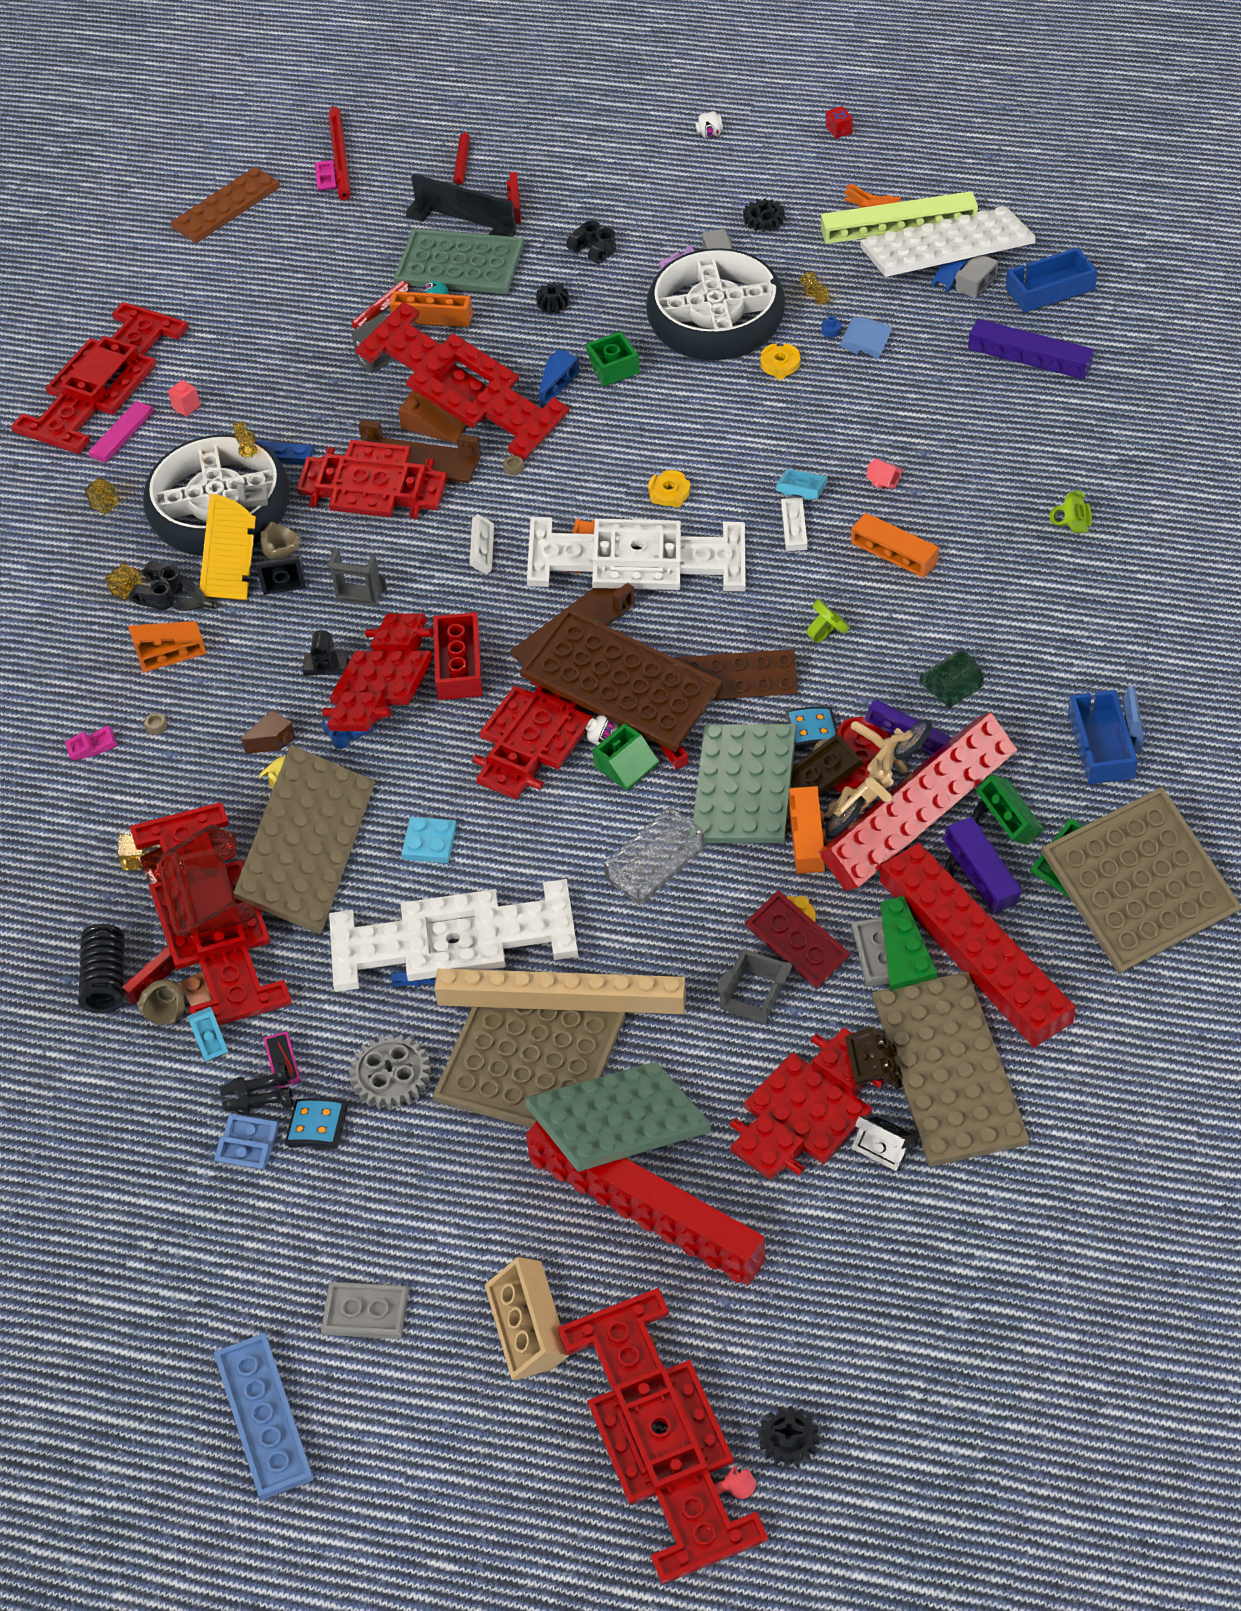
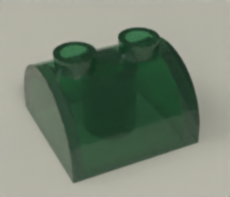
M961 650L954 652L922 673L919 682L949 708H952L984 686V678L980 667L969 654Z

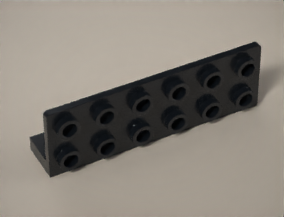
M417 174L412 175L415 201L406 210L407 218L423 222L432 211L493 228L488 235L513 237L516 233L512 201Z

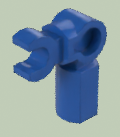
M325 721L321 722L324 732L328 733L334 747L338 749L348 746L349 740L358 739L374 731L373 726H371L369 732L330 731Z

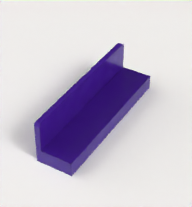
M879 700L872 701L864 719L893 735L896 728L905 733L920 722ZM926 726L918 729L907 741L920 739ZM932 728L930 735L920 749L933 755L952 737Z

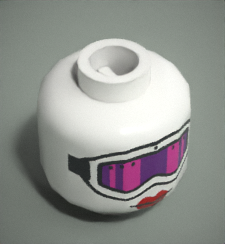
M715 111L700 114L698 117L699 122H695L697 132L702 133L704 138L720 135L723 129L720 114L717 115Z
M600 715L595 719L592 718L586 726L588 731L587 738L593 744L599 745L617 730L619 725L604 715Z

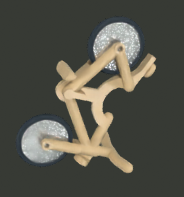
M922 720L905 733L896 728L895 734L886 740L857 721L851 723L852 730L871 740L881 750L868 765L867 770L870 774L865 781L856 789H852L849 786L844 787L840 798L828 804V811L824 814L829 818L825 827V832L828 836H835L845 830L878 796L884 802L892 800V795L885 790L894 783V780L891 778L892 765L894 764L901 774L908 772V768L902 760L911 756L926 741L932 730L931 721Z

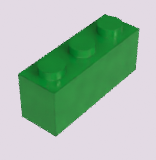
M991 774L976 790L1012 841L1029 845L1044 830L1008 779Z

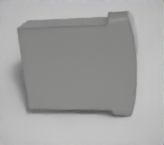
M237 483L240 503L244 508L268 505L267 484L245 486L244 483Z

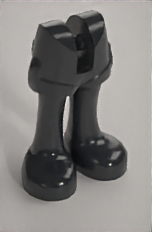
M277 1063L275 1072L269 1076L251 1080L237 1077L233 1078L231 1082L220 1086L221 1096L239 1095L236 1099L222 1102L223 1111L241 1114L249 1112L253 1106L268 1103L281 1104L285 1109L293 1108L294 1099L290 1086L269 1093L251 1095L252 1091L291 1084L286 1063Z

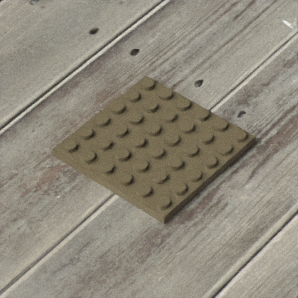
M1163 787L1047 844L1040 850L1118 974L1131 969L1241 910L1240 903Z
M472 1007L434 1091L433 1101L531 1128L537 1120L525 1106L526 1098L602 1077L626 1018V1012Z

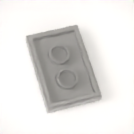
M876 918L851 922V930L866 987L889 984L882 919Z
M329 1282L321 1327L322 1335L402 1339L409 1294L408 1286Z

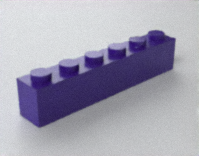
M977 319L969 333V350L1083 380L1093 361V348Z

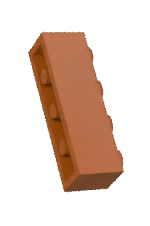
M394 291L389 304L391 313L403 301L420 312L419 317L412 324L469 327L473 316L471 296Z
M865 513L851 528L852 544L923 578L938 563V546L880 520L878 517Z

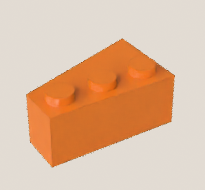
M196 621L128 626L143 673L207 654Z
M818 786L789 788V819L796 874L825 872V862L818 854L824 847L823 843L827 842L826 829H822L821 825L824 824L823 810H820Z

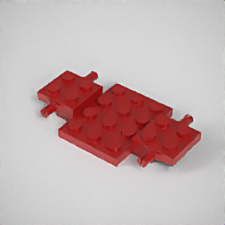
M350 440L345 456L334 455L335 448L331 447L330 449V447H327L324 457H307L296 488L298 494L311 496L308 503L310 507L314 505V508H316L319 498L325 497L331 498L329 507L332 511L391 517L397 502V506L411 507L409 517L416 520L420 509L438 511L448 477L447 472H439L432 469L435 463L432 458H427L425 465L408 463L411 455L410 446Z
M424 613L386 614L379 628H367L365 630L367 638L374 637L370 644L373 651L354 652L329 698L331 703L337 706L334 708L324 707L322 709L323 717H331L327 723L330 731L369 732L375 721H381L383 717L390 718L392 716V710L388 708L389 705H409L433 659L431 651H418L423 642L422 637H433L432 635H434L433 628H423L427 622Z
M530 681V684L538 687L534 693L518 686H513L479 732L480 738L496 745L490 751L487 758L475 754L472 759V763L483 766L482 771L476 777L477 784L515 800L518 799L523 790L528 786L542 790L544 781L533 778L540 768L539 762L559 770L586 733V726L590 719L593 718V716L581 712L585 707Z
M843 1027L829 1041L815 1033L811 1042L822 1050L812 1060V1065L793 1052L744 1102V1108L758 1118L748 1126L738 1120V1118H734V1121H731L730 1127L740 1133V1137L730 1146L733 1154L770 1181L786 1168L800 1176L804 1172L805 1167L795 1160L803 1151L823 1165L827 1163L858 1129L855 1126L858 1117L872 1114V1107L855 1096L865 1084L858 1086L854 1082L845 1036L853 1034L852 1032ZM880 1078L870 1083L881 1089L886 1081Z

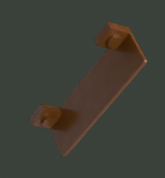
M360 420L358 425L361 441L410 446L411 455L408 463L425 465L426 459L432 458L435 461L432 469L439 472H447V480L470 483L481 456L478 436L459 434L456 439L458 448L384 438L380 422Z
M627 582L618 589L593 588L568 608L593 620L597 619L599 623L608 626L635 605L634 586ZM564 611L510 650V655L524 665Z
M795 649L673 657L722 681V687L713 700L793 695L798 693Z

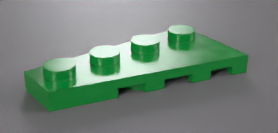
M904 896L882 901L880 903L890 991L937 979V971Z

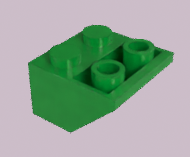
M625 723L592 750L594 767L626 791L659 764V760L642 735Z

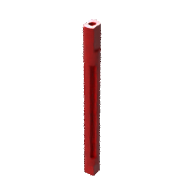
M331 106L328 114L338 197L340 200L346 201L351 191L340 108Z

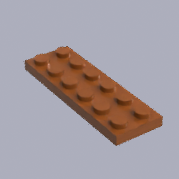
M253 167L171 221V226L188 239L198 243L279 189L280 183L257 167Z

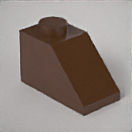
M271 710L241 737V741L247 754L278 751L292 741L295 733L291 721Z

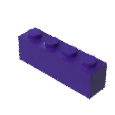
M973 817L947 826L943 841L992 914L1016 905L1022 893L1021 886L1009 872L1007 864L996 853L994 845L989 843L983 834L981 826L975 822Z

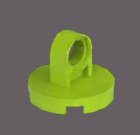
M1080 490L1068 492L1065 496L1064 504L1056 506L1051 510L1049 518L1052 524L1060 527L1069 526L1075 534L1088 532L1087 527L1092 524V514L1089 503L1085 504L1082 497H1086L1084 493ZM1064 511V519L1058 522L1056 520L1057 513Z
M817 599L812 604V607L820 614L807 629V635L814 642L823 641L834 628L843 634L851 628L845 620L828 608V605L820 599Z

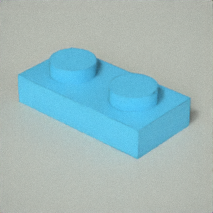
M211 1007L187 1016L205 1061L228 1052Z

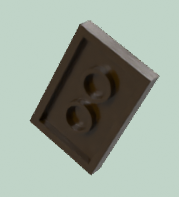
M837 733L793 766L791 787L818 786V796L821 797L864 764Z

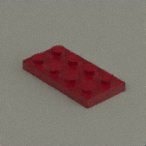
M779 890L745 922V927L784 962L791 963L792 969L816 990L851 954Z

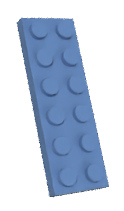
M266 1333L215 1351V1359L260 1500L313 1481L314 1478Z

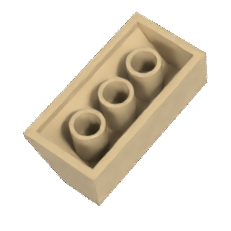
M521 1257L515 1258L485 1284V1289L511 1379L519 1380L552 1370L570 1355H567L558 1333L557 1327L561 1325L542 1262Z

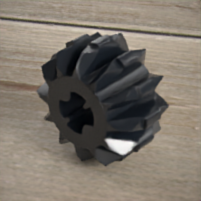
M547 282L546 286L541 285L536 294L538 308L542 312L548 311L549 314L552 312L558 314L559 310L565 311V307L569 303L567 288H564L563 284L557 285L556 282L553 284Z

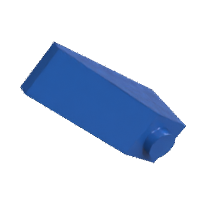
M558 349L548 358L539 389L541 407H544L553 397L555 398L580 373L578 357Z

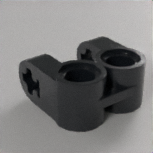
M586 221L570 234L566 241V247L573 252H579L584 247L590 248L588 259L600 264L616 251L615 232L610 228L601 229L597 221Z
M154 561L148 562L143 570V575L153 583L150 586L134 585L129 593V597L138 605L158 610L169 609L174 604V594L179 593L183 589L179 568L175 565Z

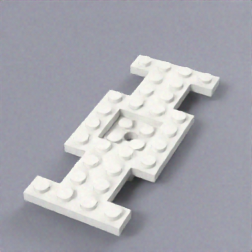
M531 517L527 586L549 587L550 571L593 572L592 588H621L628 582L634 586V589L680 590V574L723 575V591H745V522H723V537L681 536L680 521L595 519L594 534L552 533V518ZM639 546L642 549L635 550L632 547Z
M567 879L543 882L545 900L499 907L496 889L401 903L402 921L355 927L353 910L329 913L334 990L338 992L359 989L358 970L406 963L408 981L435 978L437 968L469 970L505 967L504 949L552 942L554 960L578 957ZM451 939H459L456 943H448Z

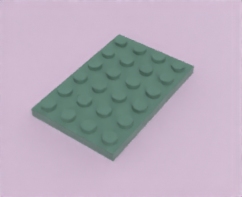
M413 228L395 273L394 284L396 285L403 280L409 284L408 286L425 288V285L429 282L438 281L450 290L507 295L524 247V238Z
M796 724L705 725L691 831L692 843H786L789 788H791Z
M657 1061L527 1097L525 1103L528 1110L578 1172L709 1133L711 1128L710 1122Z

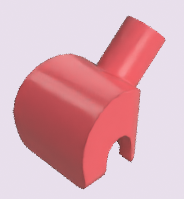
M734 1465L725 1479L715 1483L714 1486L718 1495L730 1490L734 1497L745 1499L753 1494L756 1488V1481L749 1470L743 1469L739 1473L737 1466Z

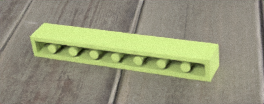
M970 191L821 214V231L825 244L862 239L868 236H881L890 231L899 232L908 227H921L925 223L934 224L939 223L943 219H956L961 215H977L978 205L973 192Z

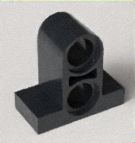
M317 630L313 633L310 653H304L303 676L343 674L349 663L348 652L335 651L332 635L328 631Z

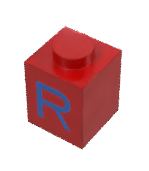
M843 106L826 111V128L836 139L852 134L853 118Z

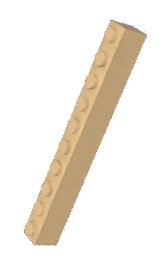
M437 968L434 988L438 1006L685 1014V977Z

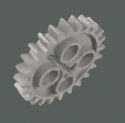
M392 1034L389 1035L388 1040H384L382 1036H379L378 1043L371 1039V1046L369 1048L364 1045L361 1046L363 1054L355 1053L356 1060L350 1062L352 1069L349 1070L351 1086L354 1089L355 1095H359L362 1102L367 1100L369 1107L376 1102L379 1110L384 1104H387L388 1110H391L393 1104H396L400 1109L402 1106L401 1102L403 1101L409 1105L411 1104L410 1097L419 1099L418 1090L426 1091L424 1083H430L431 1064L429 1057H427L426 1050L421 1049L419 1042L413 1045L412 1038H408L404 1042L402 1035L397 1040L393 1039Z

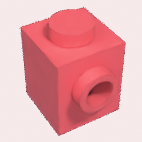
M181 380L168 390L172 408L185 417L201 406L196 388L184 380Z
M874 458L867 467L866 478L872 480L871 484L883 489L885 486L895 489L903 469L884 460Z

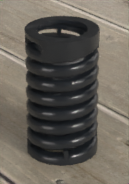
M94 924L81 932L78 1003L88 1012L110 1013L119 1009L123 1004L125 935L120 928L114 925Z

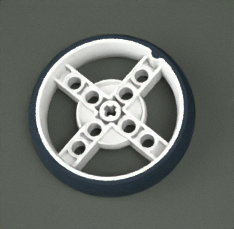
M712 248L687 253L663 267L654 278L648 291L646 310L650 325L655 334L672 350L695 359L726 360L753 352L764 345L775 334L784 315L785 296L782 284L776 273L761 259L738 250ZM728 280H734V281L742 282V283H745V284H747V285H746V286H738V285H736L735 283H733V282H731V281H728ZM699 282L688 294L671 296L679 289ZM763 311L746 323L732 326L742 317L743 313ZM693 321L699 326L710 329L695 328L682 324V322Z
M211 435L196 438L172 449L158 461L150 472L143 495L145 515L154 532L169 546L187 554L203 556L206 526L189 525L172 518L193 514L198 519L207 521L210 494L227 497L241 505L237 483H244L245 486L267 484L268 505L257 506L250 512L252 516H256L255 529H248V534L254 535V546L260 542L261 531L269 525V522L279 524L286 512L290 494L288 476L275 454L264 445L252 439L237 435ZM222 465L244 466L259 472L240 476L233 470L222 468ZM202 470L201 473L190 480L186 487L172 489L185 477Z

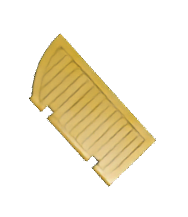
M210 494L199 589L205 597L247 600L249 582H243V576H250L254 535H249L248 529H255L256 516H252L247 509L234 500L215 494Z

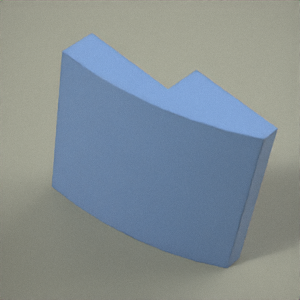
M852 317L839 346L856 355L861 350L878 359L892 327L871 319Z
M1128 686L1123 698L1126 725L1134 751L1141 752L1143 747V730L1138 699L1134 687Z
M229 1114L224 1136H220L214 1161L264 1170L270 1158L280 1124L276 1121Z

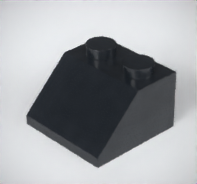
M301 555L256 562L263 595L306 589Z

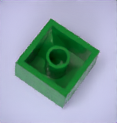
M622 331L585 344L594 373L603 387L640 373L639 355Z

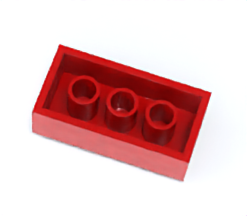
M477 612L433 616L435 684L438 700L483 696L480 627Z

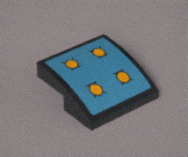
M804 707L785 711L788 724H796L795 751L814 747L820 740L830 739L837 734L836 722L830 707Z
M323 1098L296 1099L285 1144L289 1148L312 1146L316 1151L338 1149L349 1104L345 1101Z

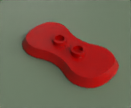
M865 717L846 719L837 730V733L864 764L834 786L840 794H842L844 787L849 786L852 789H856L865 781L870 774L867 770L868 765L881 750L871 740L852 730L851 723L854 721L859 722L876 732L884 740L891 738V733L865 721Z

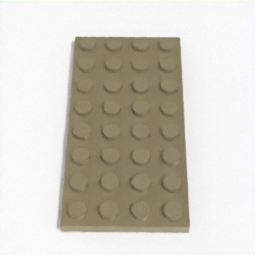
M290 745L231 897L321 934L376 781Z
M968 972L940 977L892 991L884 989L872 992V999L884 1035L887 1039L893 1041L897 1048L898 1055L894 1056L895 1063L900 1066L903 1078L900 1079L917 1134L920 1136L919 1140L928 1167L1029 1145L1030 1139Z

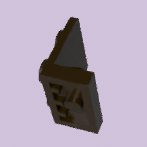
M874 1027L845 1036L855 1084L860 1086L883 1078L894 1088H902L900 1079L903 1078L900 1066L895 1063L894 1056H897L898 1052L893 1041L887 1039L883 1033H880Z

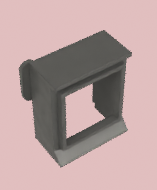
M332 548V556L327 567H330L336 594L335 600L376 607L382 592L387 589L385 576L379 573L376 556L371 555L366 567L342 564L340 550ZM344 574L365 577L367 586L346 583Z
M742 949L733 969L725 971L717 985V991L720 993V1009L766 1025L768 1016L786 980H788L792 969L791 963L782 962ZM745 972L774 981L761 1008L732 999Z

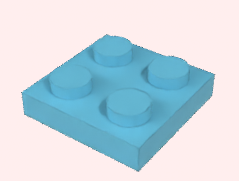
M786 469L777 482L776 491L788 496L795 494L809 500L817 499L827 484L828 476Z
M410 817L401 853L402 860L449 863L457 828L456 820Z

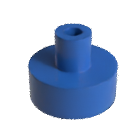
M829 316L821 324L822 334L830 338L837 337L841 333V322L834 316Z

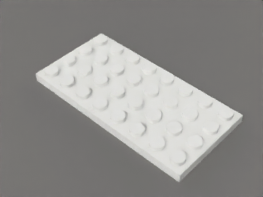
M997 207L992 211H979L977 215H961L959 218L952 220L943 219L939 223H925L921 227H908L899 232L890 231L881 236H868L866 239L860 240V245L881 273L888 277L1035 243V235L1007 207Z

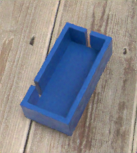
M1079 247L1027 263L1025 282L1024 265L1007 270L1006 290L1023 312L1074 297L1096 288L1097 270L1089 260L1087 261V257Z
M1116 690L1095 692L1093 711H1090L1091 693L1070 695L1068 716L1081 761L1084 764L1088 784L1135 779L1138 761Z

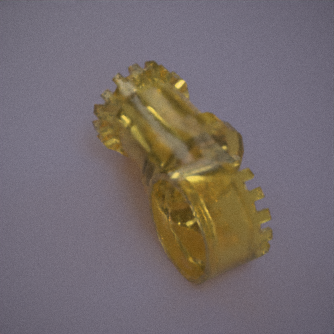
M813 271L804 272V275L800 277V283L805 287L806 295L814 297L817 305L829 303L828 289L817 281L816 273H813Z
M245 421L233 422L236 441L240 444L238 448L239 455L244 456V458H252L257 454V447L254 445L256 441L255 434L246 430Z

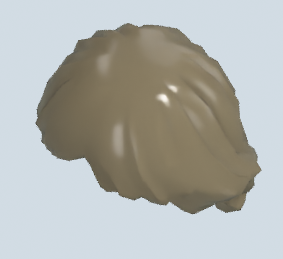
M269 522V525L261 531V551L271 560L291 557L293 552L299 548L301 537L288 527Z
M161 979L149 985L142 991L137 1003L140 1011L139 1014L144 1015V1018H147L148 1021L158 1025L174 1024L183 1016L185 1011L182 989L177 983L168 979Z

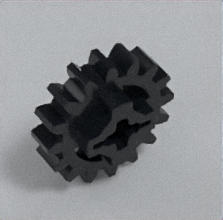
M766 198L763 201L756 199V203L749 202V206H745L743 211L744 224H748L749 229L754 227V231L758 229L762 232H765V229L772 231L773 227L778 229L779 224L783 225V220L785 219L784 206H780V202L774 203V199L768 201Z
M793 1406L789 1407L788 1412H784L782 1407H778L777 1415L769 1412V1421L762 1420L761 1428L763 1430L758 1431V1437L761 1439L759 1442L760 1450L766 1449L765 1458L769 1459L773 1456L775 1466L780 1461L784 1462L785 1469H788L792 1462L799 1468L800 1460L802 1459L807 1463L810 1462L809 1453L816 1455L817 1447L815 1445L819 1444V1436L816 1435L818 1433V1425H812L813 1417L810 1415L804 1418L803 1409H800L798 1413H794ZM787 1435H792L791 1439H786Z

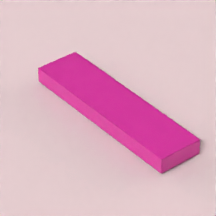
M135 401L88 451L89 456L106 463L154 412L153 407Z

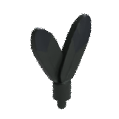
M184 579L182 584L183 588L192 598L181 599L173 604V608L179 611L202 607L210 609L219 608L215 601L207 599L198 586L188 579Z

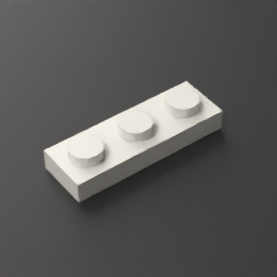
M803 498L781 499L786 551L807 550Z
M477 514L472 518L470 566L487 575L492 571L494 523Z

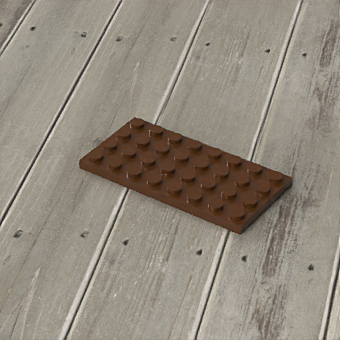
M568 607L520 669L521 677L599 715H604L619 725L625 723L642 736L674 752L680 747L722 687L721 680Z

